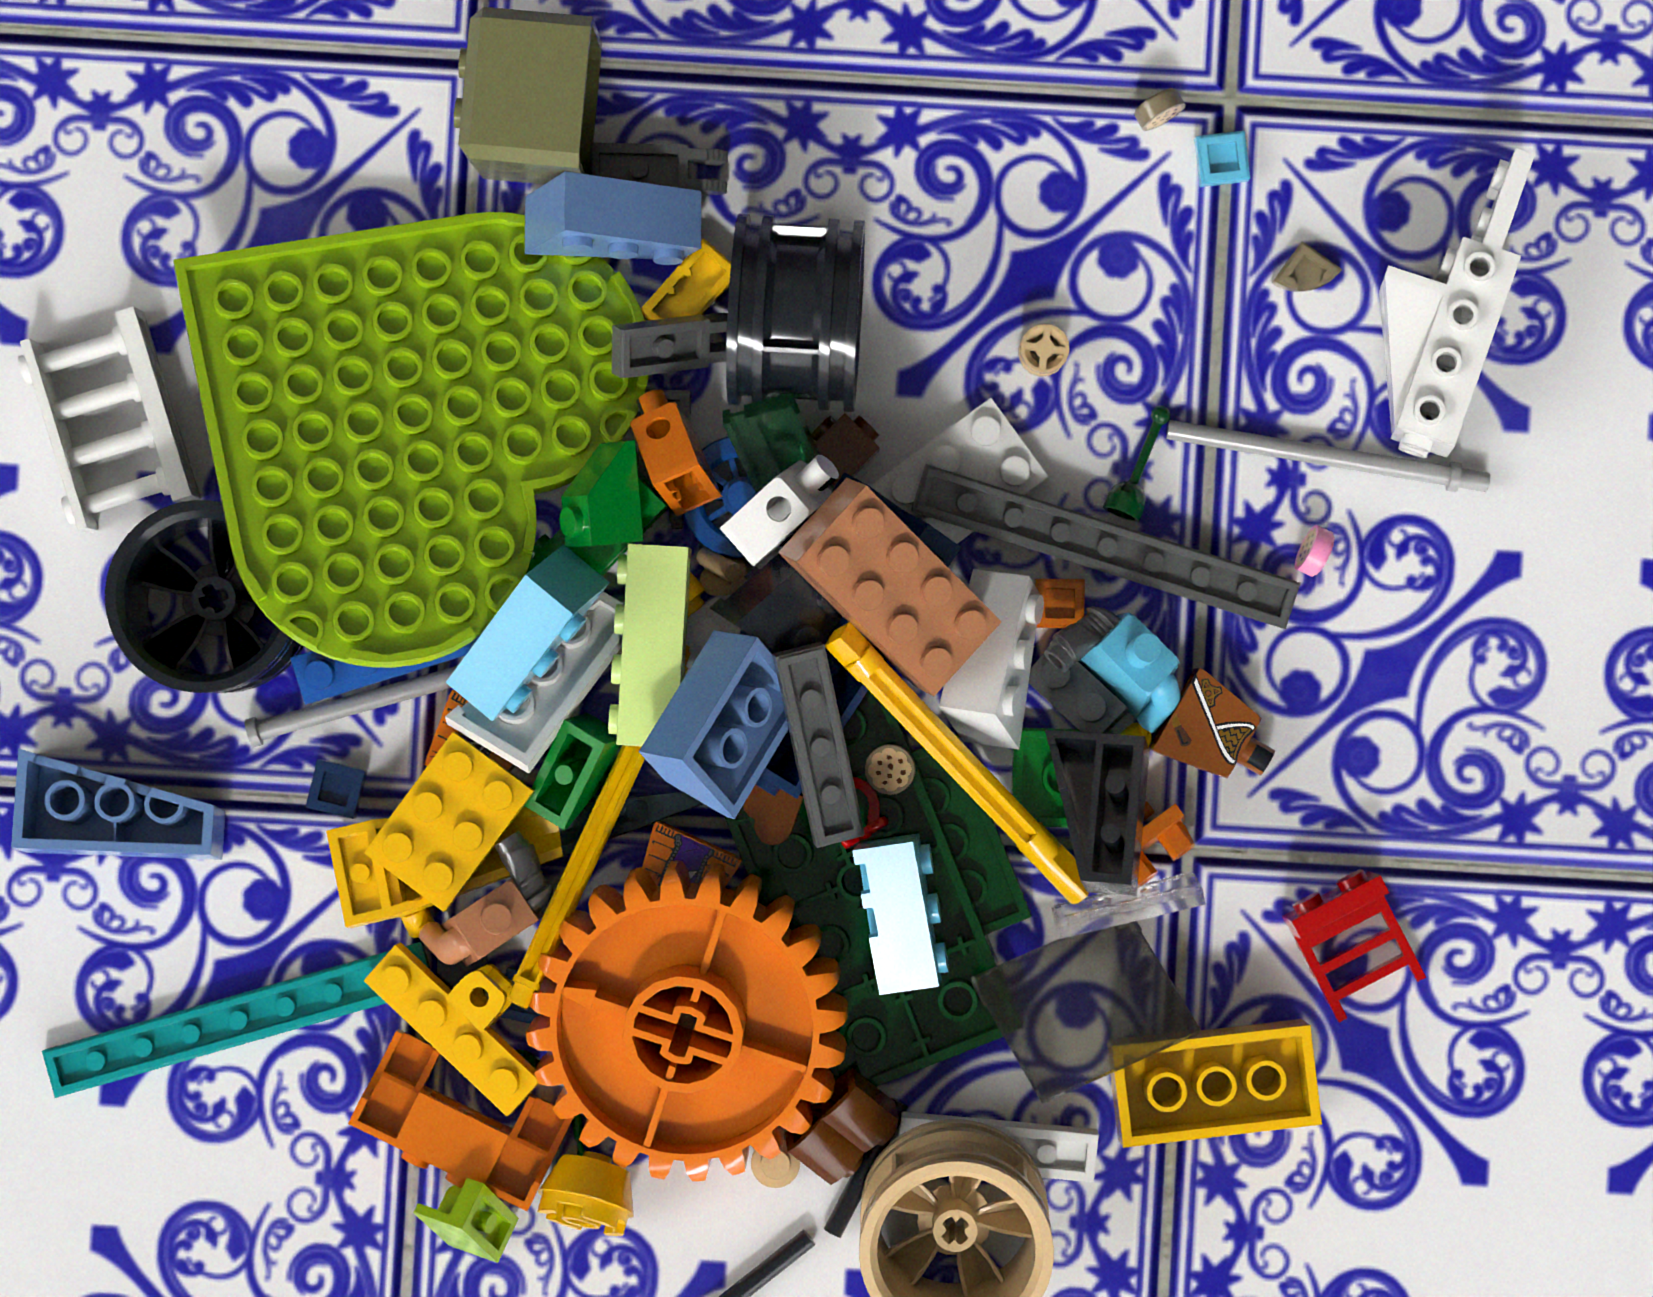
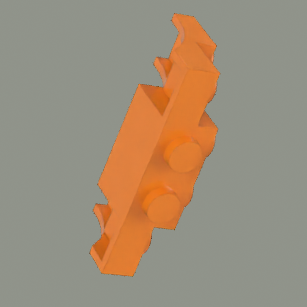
M400 1029L396 1030L348 1124L402 1150L401 1158L417 1167L427 1169L429 1164L447 1172L445 1179L460 1188L463 1187L466 1178L484 1183L497 1197L528 1211L574 1117L559 1119L552 1110L554 1104L530 1094L514 1127L511 1128L425 1086L441 1054L431 1044Z

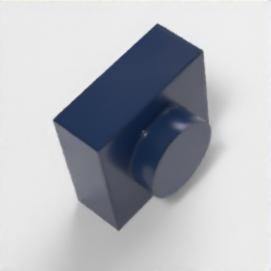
M317 759L305 807L355 819L368 770Z

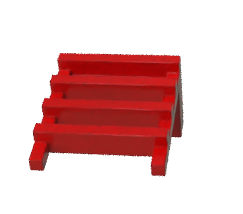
M1363 869L1341 878L1336 882L1337 888L1322 896L1319 892H1316L1297 901L1292 905L1294 910L1282 916L1296 941L1298 949L1302 952L1312 976L1316 979L1325 1001L1329 1004L1339 1023L1347 1019L1339 1000L1408 965L1417 982L1426 978L1384 897L1389 891L1381 875L1370 871L1364 873ZM1381 913L1388 928L1320 963L1318 962L1312 950L1314 946ZM1392 939L1395 940L1401 951L1400 955L1332 989L1325 974Z

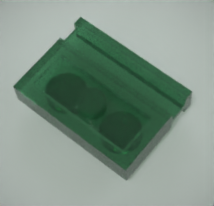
M792 392L745 404L743 411L731 413L730 409L722 411L723 426L756 492L761 491L764 484L770 483L776 476L799 460L809 464L817 455H821Z

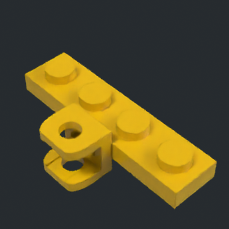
M400 942L394 945L364 979V982L507 1117L515 1111L539 1084L534 1075L535 1068L490 1027L511 1006L512 1003L507 1001V998L514 985L495 965L486 964L469 973L451 990ZM483 989L487 991L489 998L484 995Z

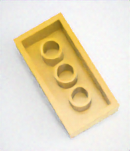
M1302 1019L1106 1042L1117 1137L1123 1148L1322 1125L1311 1026Z

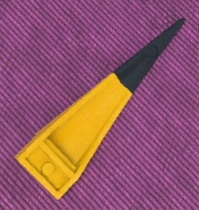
M684 792L627 797L608 840L703 805V803ZM589 801L565 830L527 807H523L496 845L519 830L530 844H534L540 861L539 865L573 853L596 801ZM389 818L372 819L326 831L346 928L351 929L397 917L401 918L434 905L364 853ZM494 847L458 896L511 877Z

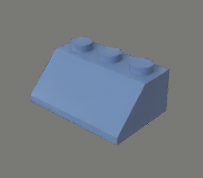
M714 630L639 750V753L667 783L731 819L736 818L788 731L773 655L760 639L755 636Z

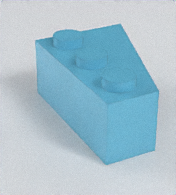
M563 544L523 577L446 683L491 721L498 717L505 709L515 713L533 691L527 684L535 675L541 678L551 668L559 657V654L555 651L563 640L569 642L587 620L583 615L610 582Z

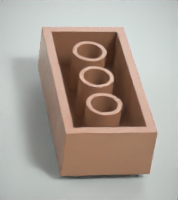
M846 478L778 552L848 622H851L913 686L932 696H935L1001 623L995 614L867 485Z

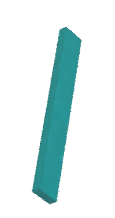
M422 941L405 946L430 969ZM389 951L42 1050L54 1097L58 1098L386 1004L364 982V979Z

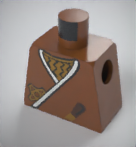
M1194 668L1180 692L1181 700L1177 708L1160 727L1149 749L1157 754L1223 778L1229 777L1236 763L1261 776L1275 753L1274 749L1252 737L1262 718L1209 673L1201 668Z

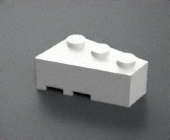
M973 569L969 589L995 614L1001 623L944 685L939 708L964 742L1019 749L1036 627L1043 616L1044 599L1030 576Z

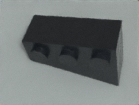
M792 534L786 541H784L780 545L781 549L793 537L794 534ZM779 553L761 569L755 567L744 576L747 581L726 600L719 598L709 607L746 633L758 637L762 643L776 652L820 641L825 645L843 617Z
M1045 730L1081 883L1088 893L1137 896L1150 749L1145 736Z

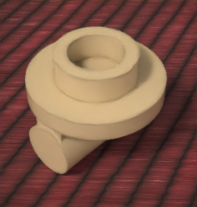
M703 547L698 551L696 556L697 563L705 568L701 573L700 583L704 586V591L707 594L727 596L734 593L746 581L744 576L748 574V568L743 559L728 558L707 547Z

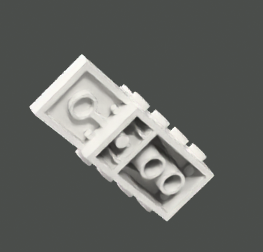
M1515 148L1509 162L1500 159L1485 197L1494 200L1492 209L1483 207L1471 239L1463 237L1457 250L1448 247L1436 280L1388 265L1379 290L1392 433L1390 439L1400 442L1398 449L1407 454L1427 458L1428 453L1431 452L1447 458L1456 445L1521 255L1503 250L1502 248L1535 156L1533 153Z

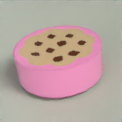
M1314 525L1300 546L1295 560V569L1311 577L1317 575L1331 554L1335 540L1333 532Z

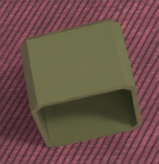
M483 7L470 18L467 48H461L459 54L458 74L459 78H464L463 98H456L454 127L460 128L459 147L483 179L546 184L564 171L589 175L590 143L594 142L602 42L593 16Z

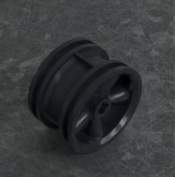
M738 214L732 248L727 317L726 390L728 405L739 406L742 396H752L754 407H764L766 398L771 397L818 400V409L825 411L830 410L831 401H843L844 412L855 411L863 301L865 220H854L853 230L840 229V219L829 218L827 227L776 224L774 215H763L761 225L751 224L749 214Z
M192 500L172 504L157 510L143 519L127 534L114 554L105 586V608L111 632L127 659L139 671L159 684L172 689L193 693H234L246 691L266 684L278 677L292 665L290 658L300 655L305 646L297 643L282 632L276 625L270 638L264 645L247 625L258 605L246 589L236 567L222 502ZM208 526V541L212 563L204 565L194 572L168 549L173 543L189 532ZM149 587L183 595L182 605L186 615L175 619L155 632L148 607ZM214 588L220 591H227L228 599L222 601L226 606L223 610L217 607H210L208 599L214 598L211 592ZM203 633L212 636H223L229 671L210 675L184 665L199 643Z

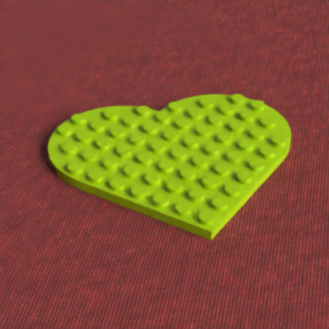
M509 212L472 213L173 259L230 545L238 572L254 602L282 632L306 648L344 663L384 668L417 665L451 654L479 637L528 571L537 527L534 495L549 492L572 483L600 443L622 441L631 428L630 422L638 414L637 399L645 393L648 375L619 378L612 374V325L645 321L638 301L623 275L619 271L616 273L601 257L525 254V215Z

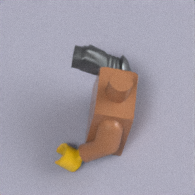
M519 830L494 846L500 855L501 861L511 875V879L441 925L435 922L429 908L401 917L409 936L420 938L441 962L453 965L462 960L467 967L543 917L544 912L542 909L552 896L553 884L547 885L543 872L540 870V861L534 844H530Z

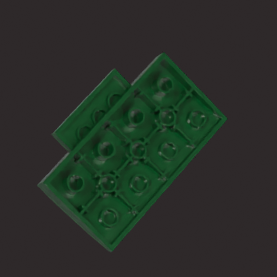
M868 690L843 728L852 776L867 781L865 765L869 755L878 747L886 744H896L907 749L913 756L916 765L915 777L904 791L892 795L876 791L880 801L879 817L885 816L888 818L889 824L886 827L874 832L868 839H862L847 849L841 845V842L817 848L813 843L804 800L793 832L781 844L769 845L762 842L755 833V820L747 815L743 806L735 819L725 817V820L747 874H754L762 879L759 903L767 907L776 898L784 895L790 896L795 901V907L789 928L794 930L802 925L816 924L823 933L819 949L812 959L828 957L834 958L839 963L841 969L837 985L830 992L845 997L848 1001L849 1011L844 1025L836 1029L845 1037L847 1046L844 1061L840 1065L829 1068L834 1075V1079L837 1080L842 1074L853 1068L877 1087L1023 1029L1024 1023L988 934L1032 917V913L993 819L924 747L913 751L903 725ZM958 733L955 734V735L959 738V740L962 742V740H961L959 734H958ZM855 788L864 828L868 824L869 802L867 796L861 790ZM919 833L921 845L930 844L934 873L926 874L929 894L937 893L941 923L933 924L936 943L945 942L949 972L941 973L942 981L939 987L879 995L869 942L870 928L867 909H863L861 891H864L860 864L855 865L852 850L863 841Z

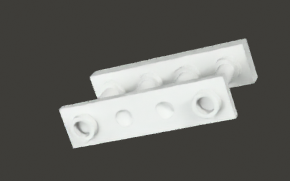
M134 306L114 312L118 326L112 327V333L44 353L41 343L28 338L20 341L24 355L18 356L19 368L25 382L33 384L67 496L61 498L62 508L70 525L76 524L77 530L91 533L98 530L93 513L161 492L164 496L171 495L172 501L177 503L201 499L145 314ZM118 351L121 355H128L133 372L127 374L126 380L58 400L50 372ZM132 398L135 402L142 401L147 420L141 421V427L76 447L72 446L64 419ZM146 445L150 449H157L161 467L156 468L155 474L87 494L79 466Z

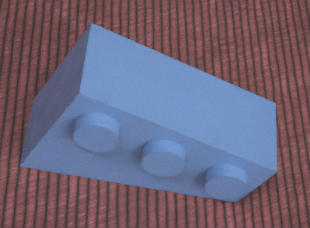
M564 171L525 197V254L653 259V262L656 264L676 265L682 263L683 258L701 249V191Z

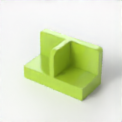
M466 1178L462 1188L456 1185L449 1187L438 1210L417 1203L413 1212L449 1246L496 1263L499 1262L519 1220L484 1183L470 1178Z

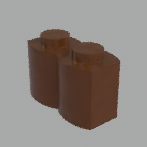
M852 1068L835 1080L834 1091L829 1100L811 1105L813 1120L812 1126L807 1132L803 1134L785 1132L787 1152L830 1185L843 1177L848 1178L860 1167L865 1152L877 1144H885L894 1135L899 1120L896 1102Z

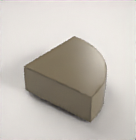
M1302 241L1275 277L1272 284L1293 292L1312 291L1329 283L1342 269Z

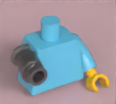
M1101 607L1086 608L1088 613L1086 616L1052 636L1053 640L1044 651V655L1055 668L1062 672H1066L1077 662L1085 667L1128 707V712L1134 718H1137L1139 723H1131L1119 735L1145 736L1149 747L1152 742L1151 733H1156L1181 700L1178 681L1174 676L1180 662L1135 615L1129 612L1115 615L1113 612Z

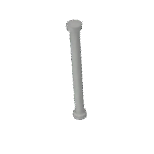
M457 666L259 721L256 717L245 719V729L249 742L254 748L263 745L264 739L452 688L446 681Z

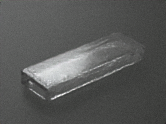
M1189 872L1147 882L1137 889V896L1097 894L1088 896L1077 904H1071L1069 901L1054 904L1051 909L1054 923L1062 939L1206 905L1203 888L1194 873Z

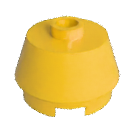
M585 1151L583 1156L562 1155L538 1190L541 1199L537 1212L547 1214L546 1219L577 1230H581L582 1227L600 1229L601 1225H605L603 1232L605 1235L623 1236L628 1218L634 1217L631 1173L622 1167L612 1164L613 1159L600 1153Z

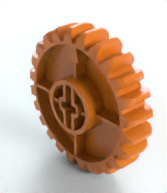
M670 861L661 886H656L651 875L643 868L632 869L624 883L623 896L615 888L606 884L596 887L588 902L590 914L586 911L575 909V912L571 913L570 917H565L559 925V933L563 941L560 942L558 948L552 954L541 953L538 966L545 977L540 985L542 986L540 991L533 993L529 1006L541 1015L533 1019L525 1035L529 1046L548 1052L542 1056L534 1075L537 1082L541 1085H564L552 1110L559 1119H570L583 1113L587 1120L579 1140L590 1148L598 1145L609 1136L616 1141L613 1163L622 1168L629 1166L640 1152L649 1155V1171L653 1178L664 1180L670 1172L673 1160L684 1161L687 1175L692 1181L706 1180L712 1158H719L725 1170L732 1175L743 1173L746 1169L750 1145L761 1156L768 1159L775 1158L782 1151L784 1140L783 1128L791 1133L803 1134L807 1132L812 1126L813 1120L810 1102H826L833 1094L835 1079L829 1068L840 1065L844 1061L847 1046L845 1037L836 1029L844 1025L849 1011L846 998L837 993L830 992L837 985L841 969L839 963L834 958L828 957L812 959L819 949L823 932L816 924L802 925L794 930L789 928L795 907V901L790 896L784 895L776 898L767 907L760 904L758 899L762 889V879L754 874H750L743 879L736 891L726 888L725 869L719 863H710L701 883H691L688 869L683 861ZM681 1013L690 1014L697 1018L694 1029L684 1028L678 1024Z

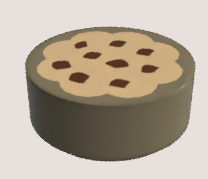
M1169 88L1145 100L1137 107L1134 116L1142 130L1148 131L1163 125L1177 116L1185 108L1186 104L1177 89Z
M886 744L875 749L869 755L865 765V775L869 784L876 791L888 795L904 791L912 783L916 773V765L911 753L904 747L896 744Z

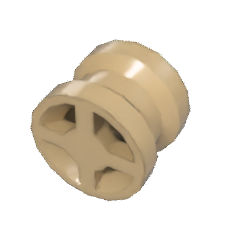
M1038 324L1030 328L1023 336L1018 348L1019 360L1023 368L1030 374L1039 377L1050 376L1058 372L1066 362L1069 354V341L1065 333L1058 327L1050 324Z

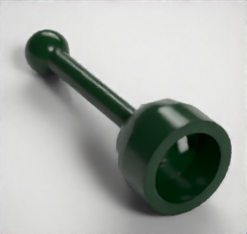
M1162 405L1156 406L1151 412L1153 422L1129 481H1122L1114 485L1103 504V508L1106 511L1126 520L1139 522L1145 508V493L1138 483L1161 426L1170 419L1169 409Z

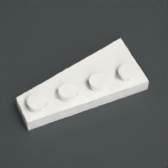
M605 592L600 594L587 610V620L569 642L563 640L555 650L559 657L551 668L541 678L535 675L527 684L533 691L515 713L505 709L498 717L491 721L470 702H467L463 707L458 705L445 716L447 725L525 772L530 773L556 738L564 719L572 716L612 661L613 654H617L621 649L623 634L614 633L616 604L624 603Z

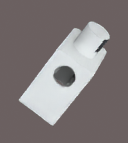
M817 455L809 464L799 460L767 484L720 527L721 531L752 566L756 565L778 549L784 541L801 528L832 494L827 487L839 477L836 467L823 455Z

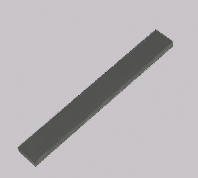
M925 464L911 508L912 512L1283 629L1287 627L1301 583Z

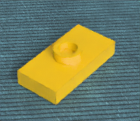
M703 238L701 240V249L688 255L641 307L643 317L649 321L699 314L704 315L729 287L731 261Z

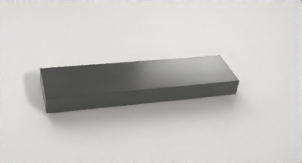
M820 641L773 653L813 843L819 848L864 836L865 832L825 645Z

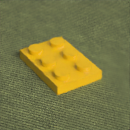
M452 732L364 853L440 910L446 912L535 790L462 736Z

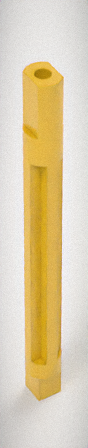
M851 622L834 630L825 644V648L858 682H861L1015 842L1016 847L1071 904H1077L1084 900L1089 893L1080 881L1076 860L1041 822H1038L919 698Z

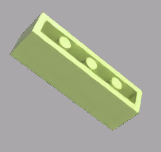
M628 544L627 555L619 554L617 583L626 585L625 604H616L614 633L623 634L622 654H613L611 682L612 684H620L619 704H610L608 722L609 734H617L616 745L643 746L684 679L692 549L689 547Z

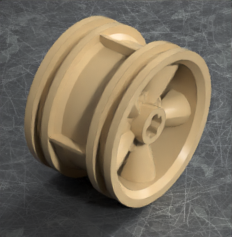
M963 1119L937 1120L919 1125L901 1134L874 1161L862 1190L859 1243L861 1274L870 1297H1043L1050 1281L1054 1262V1246L1049 1220L1047 1193L1038 1167L1018 1142L1004 1132L984 1123ZM949 1176L950 1184L939 1186L931 1192L923 1184L932 1179ZM983 1180L1002 1189L1010 1197L988 1204L984 1196L976 1191V1189ZM890 1209L918 1214L917 1224L920 1233L914 1234L888 1248L881 1233V1226ZM952 1217L957 1222L960 1218H963L964 1224L957 1226L953 1222L948 1226L946 1225V1219ZM990 1230L1025 1237L1018 1252L1001 1269L998 1268L988 1253L980 1246L987 1239ZM937 1251L946 1255H957L961 1283H942L922 1277Z

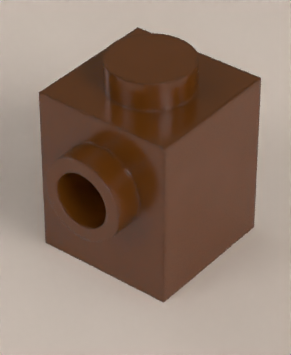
M844 413L837 421L830 415L810 435L816 442L803 454V459L808 464L817 455H823L829 459L839 473V477L830 485L834 489L844 472L854 477L879 452L880 447L874 441L880 435L860 415L852 420Z

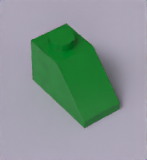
M635 440L600 443L561 496L560 527L565 536V547L599 546L643 541Z
M589 713L564 719L531 787L535 792L524 806L561 829H567L605 783L622 745H616L617 734H609L608 724Z

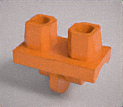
M1145 801L1144 821L1155 813L1147 801ZM1176 803L1143 827L1138 888L1158 874V871L1143 853L1159 841L1173 861L1179 859L1194 847V842L1186 826L1183 824L1185 816Z

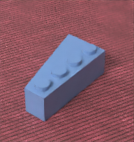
M18 748L11 848L26 853L222 860L225 810L212 804Z

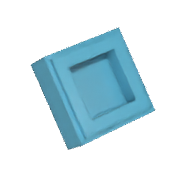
M1245 130L1201 135L1194 138L1200 187L1242 183L1250 180Z

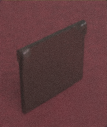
M1129 909L971 977L976 993L983 1005L989 1010L1042 1104L1200 1033V1027L1142 934V928Z

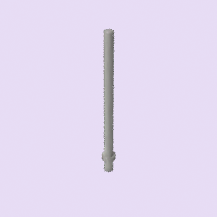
M1169 420L1166 439L1440 484L1445 485L1446 491L1457 492L1458 488L1487 492L1490 483V473L1462 468V463L1450 462L1449 466L1174 420Z

